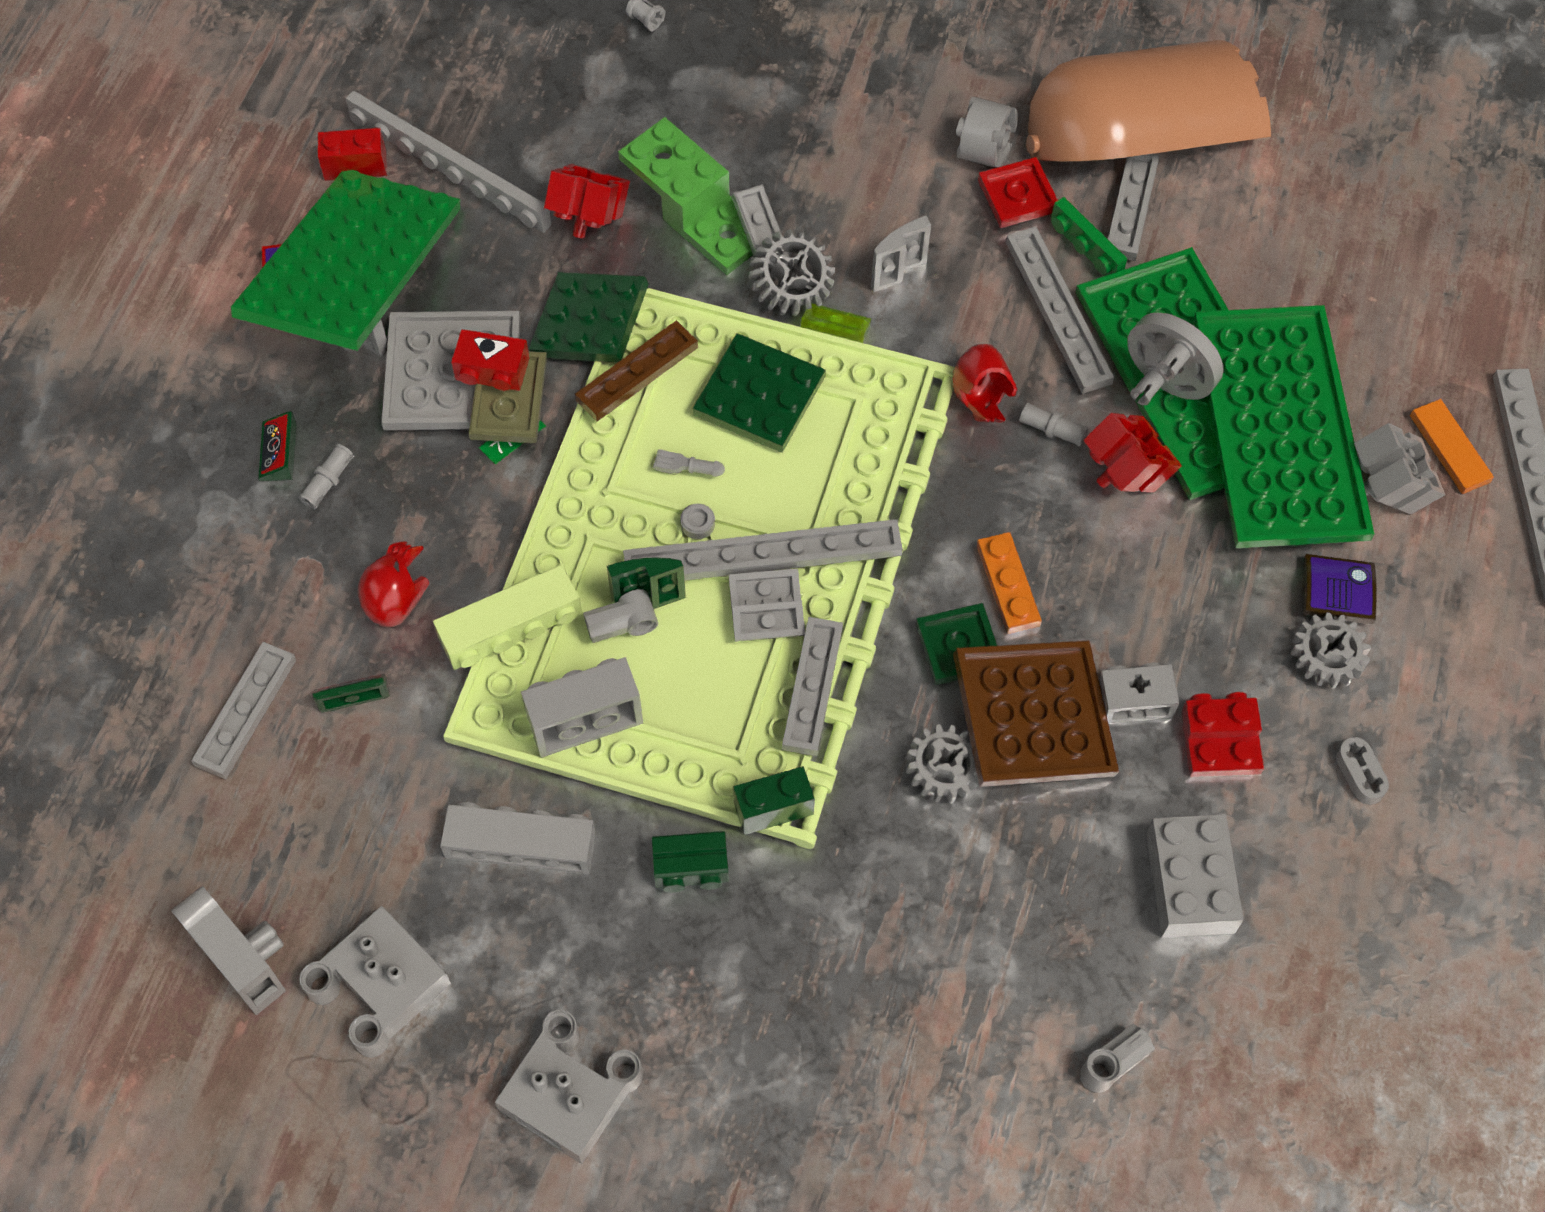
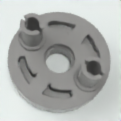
M1166 313L1147 314L1139 320L1128 335L1129 353L1136 366L1145 375L1130 392L1133 400L1144 392L1137 402L1140 405H1148L1160 387L1162 390L1184 399L1195 400L1204 398L1212 392L1223 376V363L1215 346L1199 329L1179 317Z

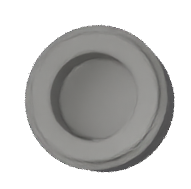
M704 504L689 505L681 514L682 531L692 539L708 537L715 528L713 511Z

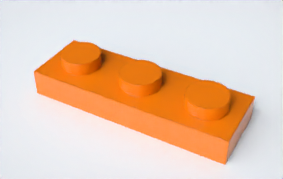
M1008 532L978 539L977 549L1007 634L1040 627L1042 620L1011 533Z

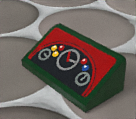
M292 411L262 421L259 481L293 480L297 423Z
M385 674L316 689L313 692L315 703L322 713L390 697Z

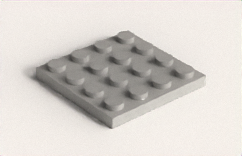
M520 311L390 312L382 411L383 430L469 429L476 385H467L455 380L451 363L461 329L520 339Z

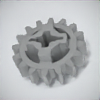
M1326 613L1323 621L1317 615H1314L1309 623H1302L1298 630L1299 632L1293 638L1292 642L1295 646L1291 655L1300 657L1295 666L1296 668L1305 667L1307 669L1304 676L1306 679L1313 675L1318 677L1317 685L1321 686L1324 680H1328L1331 688H1336L1341 680L1344 685L1348 686L1353 677L1359 679L1364 671L1363 668H1366L1370 661V658L1366 655L1369 653L1371 645L1362 643L1367 634L1366 632L1356 633L1355 629L1358 624L1356 622L1350 625L1345 624L1344 615H1341L1337 621L1333 620L1331 613Z
M937 724L933 734L925 728L920 735L921 739L916 737L913 739L910 745L912 749L908 750L905 758L911 762L906 768V773L916 775L911 785L918 786L921 784L924 787L921 793L922 796L925 797L929 792L935 793V802H939L942 795H946L948 801L953 803L957 793L962 798H966L970 792L969 788L975 790L979 783L971 742L968 743L966 741L968 736L966 730L959 736L955 734L954 725H951L947 732H943L941 725ZM924 751H926L927 753L925 757L928 760L926 766H923L922 755ZM965 760H966V763H967V774H966V776H964V774H963L965 770H964V768L962 767V763H963Z

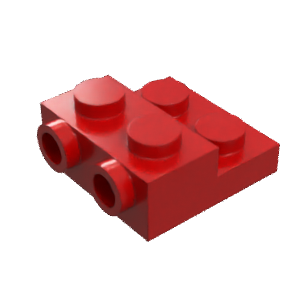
M1233 692L1226 695L1225 699H1212L1210 694L1200 693L1193 695L1190 700H1186L1181 715L1190 777L1262 774L1264 764L1259 739L1262 727L1257 698H1247V694L1244 692Z

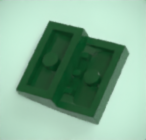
M659 557L639 558L607 566L610 594L613 603H617L621 596L634 590L647 591L653 609L686 598L684 566L681 560Z

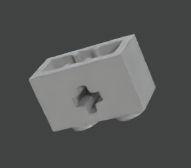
M1152 662L1137 668L1112 666L1101 671L1099 685L1108 723L1171 718L1174 716L1179 705L1172 664L1160 665L1159 663Z

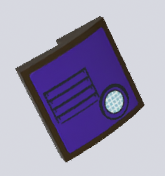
M1305 554L1302 588H1305L1303 615H1317L1320 618H1324L1326 613H1331L1332 618L1335 620L1344 615L1345 621L1372 625L1376 621L1377 604L1375 563Z

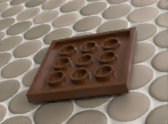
M1089 640L957 648L954 651L953 657L979 787L1115 777L1119 773Z

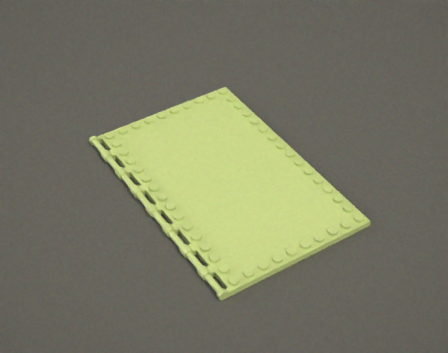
M647 288L623 358L676 320L698 340V348L598 422L577 404L503 587V590L552 568L563 565L580 597L582 614L578 615L576 619L568 624H557L546 629L543 634L536 638L521 640L513 644L505 652H494L487 655L471 666L443 737L447 743L741 827L733 802V786L804 766L815 798L814 815L804 817L801 829L791 826V821L756 832L793 842L802 848L813 849L817 840L815 831L826 795L832 792L837 776L835 767L846 732L851 729L857 708L855 703L866 669L871 667L876 651L874 642L884 610L889 608L895 590L893 581L901 556L886 558L880 580L870 577L876 559L790 568L798 569L805 632L808 617L843 623L824 721L832 724L833 729L821 764L813 762L812 755L782 750L804 636L735 642L729 576L685 580L686 598L654 609L658 626L653 631L640 636L625 633L592 643L583 612L613 604L607 566L624 561L623 550L889 520L899 486L905 487L908 490L898 520L903 553L908 548L913 532L911 524L920 495L925 493L929 481L930 472L928 469L937 441L942 438L948 420L946 412L954 390L953 371L955 367ZM737 333L826 369V376L783 453L693 416L692 408ZM595 361L586 385L617 362ZM933 378L941 379L942 384L934 409H925L924 406ZM916 431L925 434V438L917 463L912 465L907 463ZM660 449L680 453L687 458L695 457L700 460L719 461L724 465L725 472L717 477L697 472L689 473L688 470H683L678 474L665 473L655 470L653 464L657 451ZM704 504L713 511L715 528L708 537L692 539L682 531L681 514L689 505ZM862 601L871 604V609L862 637L858 639L851 637ZM626 657L640 694L643 724L541 758L528 722L521 691L527 690L529 686L537 682H551L560 679L566 673L573 670L584 671L597 667L600 662L606 659L614 658L618 660ZM844 660L851 662L853 665L842 700L833 699L832 695Z

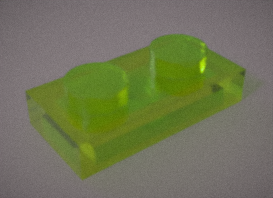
M811 303L812 308L806 309L802 316L800 326L802 328L864 343L872 318L821 305L817 306Z

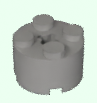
M973 96L969 102L966 118L961 117L957 125L956 136L961 137L957 149V158L990 167L1003 166L1013 144L1008 142L1010 133H1015L1017 128V109L1009 105Z

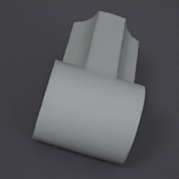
M645 590L630 591L621 596L617 603L583 612L592 643L625 633L633 636L644 635L653 631L658 626V620L649 594Z
M1133 1023L1101 1049L1093 1051L1081 1067L1080 1080L1083 1086L1094 1093L1107 1091L1115 1081L1154 1052L1155 1047L1151 1042L1150 1036L1143 1028ZM1099 1064L1104 1066L1108 1071L1109 1077L1103 1078L1095 1074L1092 1065Z

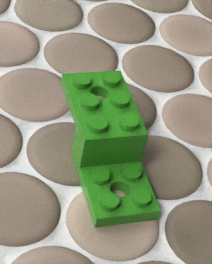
M666 117L618 151L619 160L661 196L663 220L724 274H730L753 256L734 202L730 196L729 171ZM659 153L671 155L668 159H657L655 156ZM727 231L736 234L732 239H724L720 235Z

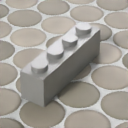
M463 802L459 806L448 805L440 846L446 859L590 874L596 831L594 821L579 814L558 817L543 810H534L530 814L517 812L515 809L506 806H498L493 810L481 808L474 803Z

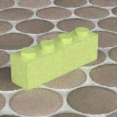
M559 565L434 620L433 624L440 643L453 669L456 670L460 667H471L478 663L481 658L494 652H505L513 644L521 640L536 638L543 634L546 629L557 624H568L576 619L578 615L582 614L580 597L563 565Z

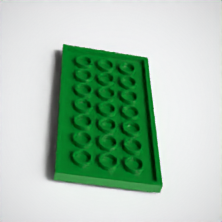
M355 170L342 171L232 304V318L358 351L460 211V199L448 196L445 193H435L420 189L414 185H404L389 181L386 178L361 174Z
M1192 247L1079 284L1075 291L1130 392L1145 376L1134 363L1127 343L1130 331L1143 316L1150 313H1166L1179 317L1194 326L1193 318L1195 312L1229 310ZM1160 387L1148 405H1140L1137 402L1144 392L1139 394L1134 401L1142 415L1159 435L1157 439L1163 446H1167L1182 465L1175 472V475L1188 499L1192 500L1223 489L1224 483L1208 397L1195 400L1184 399L1172 395Z
M1325 305L1195 312L1193 318L1194 326L1212 342L1223 363V376L1207 397L1235 548L1371 541L1375 533Z

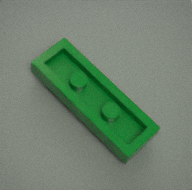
M1065 197L1054 203L1051 217L1054 229L1058 233L1063 234L1073 244L1078 253L1084 254L1101 275L1106 276L1125 269L1127 257Z

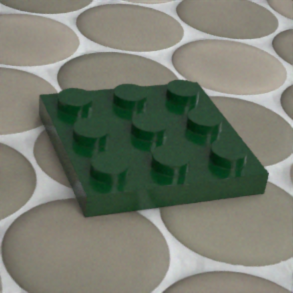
M558 272L528 350L530 352H546L547 358L618 363L623 358L649 286L646 277Z
M737 333L692 408L693 416L783 453L826 376V369Z

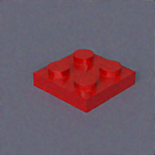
M1037 157L978 174L980 187L1000 228L1050 215L1053 212L1054 203L1058 201Z

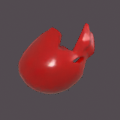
M976 344L962 354L956 363L953 371L954 391L958 399L973 412L974 420L991 423L1005 422L1006 419L997 405L1005 394L1009 397H1015L1017 387L998 349L990 344Z
M406 541L389 545L386 554L364 570L357 586L358 598L363 612L374 623L388 628L400 625L420 601L430 582L423 576L413 581L407 567L424 549L423 546L412 547L411 544L407 545ZM395 562H397L399 566V572L394 567Z

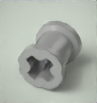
M629 0L626 6V15L631 19L636 18L644 23V26L651 32L660 26L665 17L666 11L660 5L655 6L647 0Z

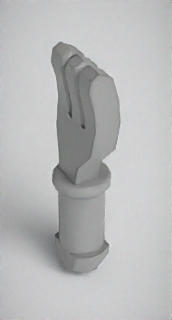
M660 449L657 451L653 464L655 470L665 473L678 474L683 470H688L689 473L697 472L717 477L725 472L724 465L719 461L700 460L695 457L687 458L680 453Z

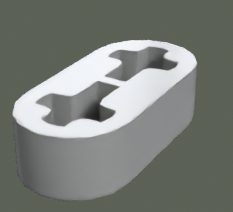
M1357 737L1346 739L1336 753L1337 764L1357 800L1363 804H1376L1382 800L1389 789L1387 776L1371 746L1365 740ZM1350 749L1353 753L1361 754L1358 761L1355 757L1348 758L1347 754ZM1366 781L1369 784H1376L1378 786L1375 792L1372 789L1365 790L1363 785Z

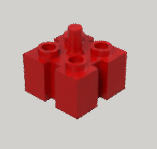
M569 164L564 166L563 169L558 168L551 171L544 208L554 211L553 215L562 219L570 220L575 215L573 236L583 239L585 238L587 226L601 228L602 225L610 224L612 220L623 217L630 180L610 174L597 173L589 168Z
M1110 413L1083 440L1090 448L1089 454L1096 463L1100 465L1106 464L1108 467L1096 480L1098 485L1104 489L1112 484L1120 491L1155 492L1182 465L1169 448L1160 443L1157 439L1159 435L1144 416L1130 415L1127 418L1124 414Z

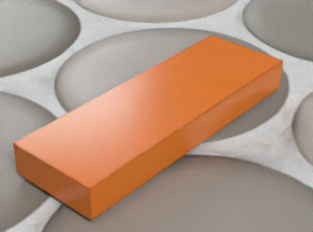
M1442 399L1412 410L1410 414L1411 419L1461 494L1492 482L1493 474Z

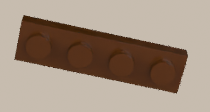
M677 320L575 393L576 402L598 422L698 348V340Z

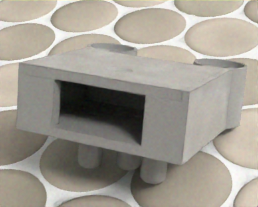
M203 886L171 910L255 1015H258L286 992L277 976L265 962L284 945L277 936V932L267 921L261 922L244 936Z
M383 906L378 908L320 961L311 962L306 965L299 977L302 989L315 1004L325 1005L334 1001L339 995L340 981H343L370 1009L374 1015L364 1014L358 1016L352 1021L348 1030L349 1038L357 1051L364 1057L369 1058L382 1054L388 1047L389 1040L451 984L446 972ZM319 977H328V982L322 989L313 990L311 988L313 982ZM366 1030H378L377 1036L370 1043L360 1042L361 1035Z
M555 1010L545 1017L542 1023V1033L496 1099L495 1104L501 1113L582 1164L627 1094L640 1086L643 1072L638 1056L629 1050H618L609 1057L606 1064L608 1079L566 1054L577 1046L579 1030L576 1020L570 1012ZM565 1024L571 1028L570 1033L564 1038L557 1039L551 1035L552 1030L558 1025ZM622 1064H629L635 1068L634 1074L627 1079H620L614 1073Z

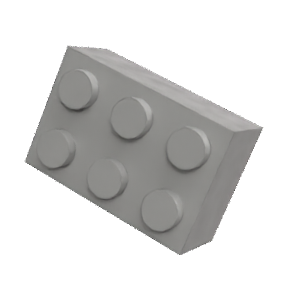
M626 657L618 660L614 658L606 659L600 662L597 667L584 671L573 670L566 673L560 679L551 682H537L529 686L527 690L521 691L528 722L541 758L643 724L640 694Z
M1226 814L1153 818L1146 832L1161 938L1235 934L1244 919Z

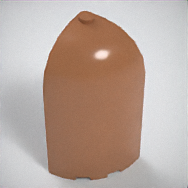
M1213 40L1085 56L1059 64L1041 81L1030 105L1026 148L1031 158L1037 157L1038 160L1093 161L1133 157L1271 137L1270 116L1266 97H1260L1255 83L1259 80L1255 68L1250 60L1244 61L1241 58L1238 47L1227 41Z

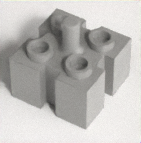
M1387 423L1354 443L1359 454L1360 468L1365 473H1370L1371 475L1368 477L1369 480L1363 482L1366 496L1371 494L1375 501L1392 506L1394 509L1408 514H1413L1445 496L1437 473L1432 471L1429 462L1431 459L1421 437L1410 432L1404 435L1401 428Z

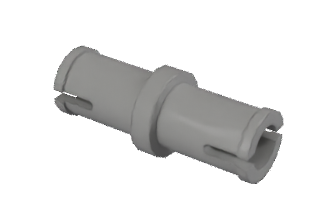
M1030 403L1025 405L1019 420L1021 423L1046 432L1045 435L1047 437L1053 438L1056 436L1076 444L1078 447L1083 445V440L1087 437L1089 428L1086 426L1083 427L1062 418L1063 414L1059 412L1053 414Z
M336 444L323 465L317 466L313 471L315 476L303 492L299 494L298 498L307 507L316 510L330 488H335L339 483L338 477L354 458L353 453L345 446Z

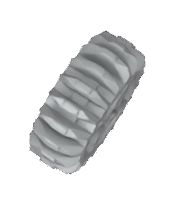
M791 229L786 230L784 237L779 231L773 234L772 240L766 237L761 243L762 247H756L753 252L755 257L749 262V266L753 268L748 274L749 279L756 280L751 286L752 291L761 290L762 292L758 297V302L768 299L770 301L768 310L779 306L780 316L784 315L788 309H790L793 317L797 316L800 310L806 315L811 312L812 307L818 309L822 305L821 299L826 300L829 297L830 292L828 289L834 285V280L830 276L835 273V268L827 266L832 261V256L822 255L825 245L816 247L814 245L816 241L815 236L810 237L808 241L805 240L804 231H799L796 237H794ZM792 252L798 255L788 258L782 254L778 256L777 253ZM806 260L813 269L815 279L812 278L813 274L806 268ZM795 264H797L794 277H791L787 283L786 279L789 276L790 269L792 270ZM768 267L771 268L770 272H772L778 279L777 286L774 284L770 277ZM789 289H797L801 292L805 290L808 293L801 295H793L786 293V291Z

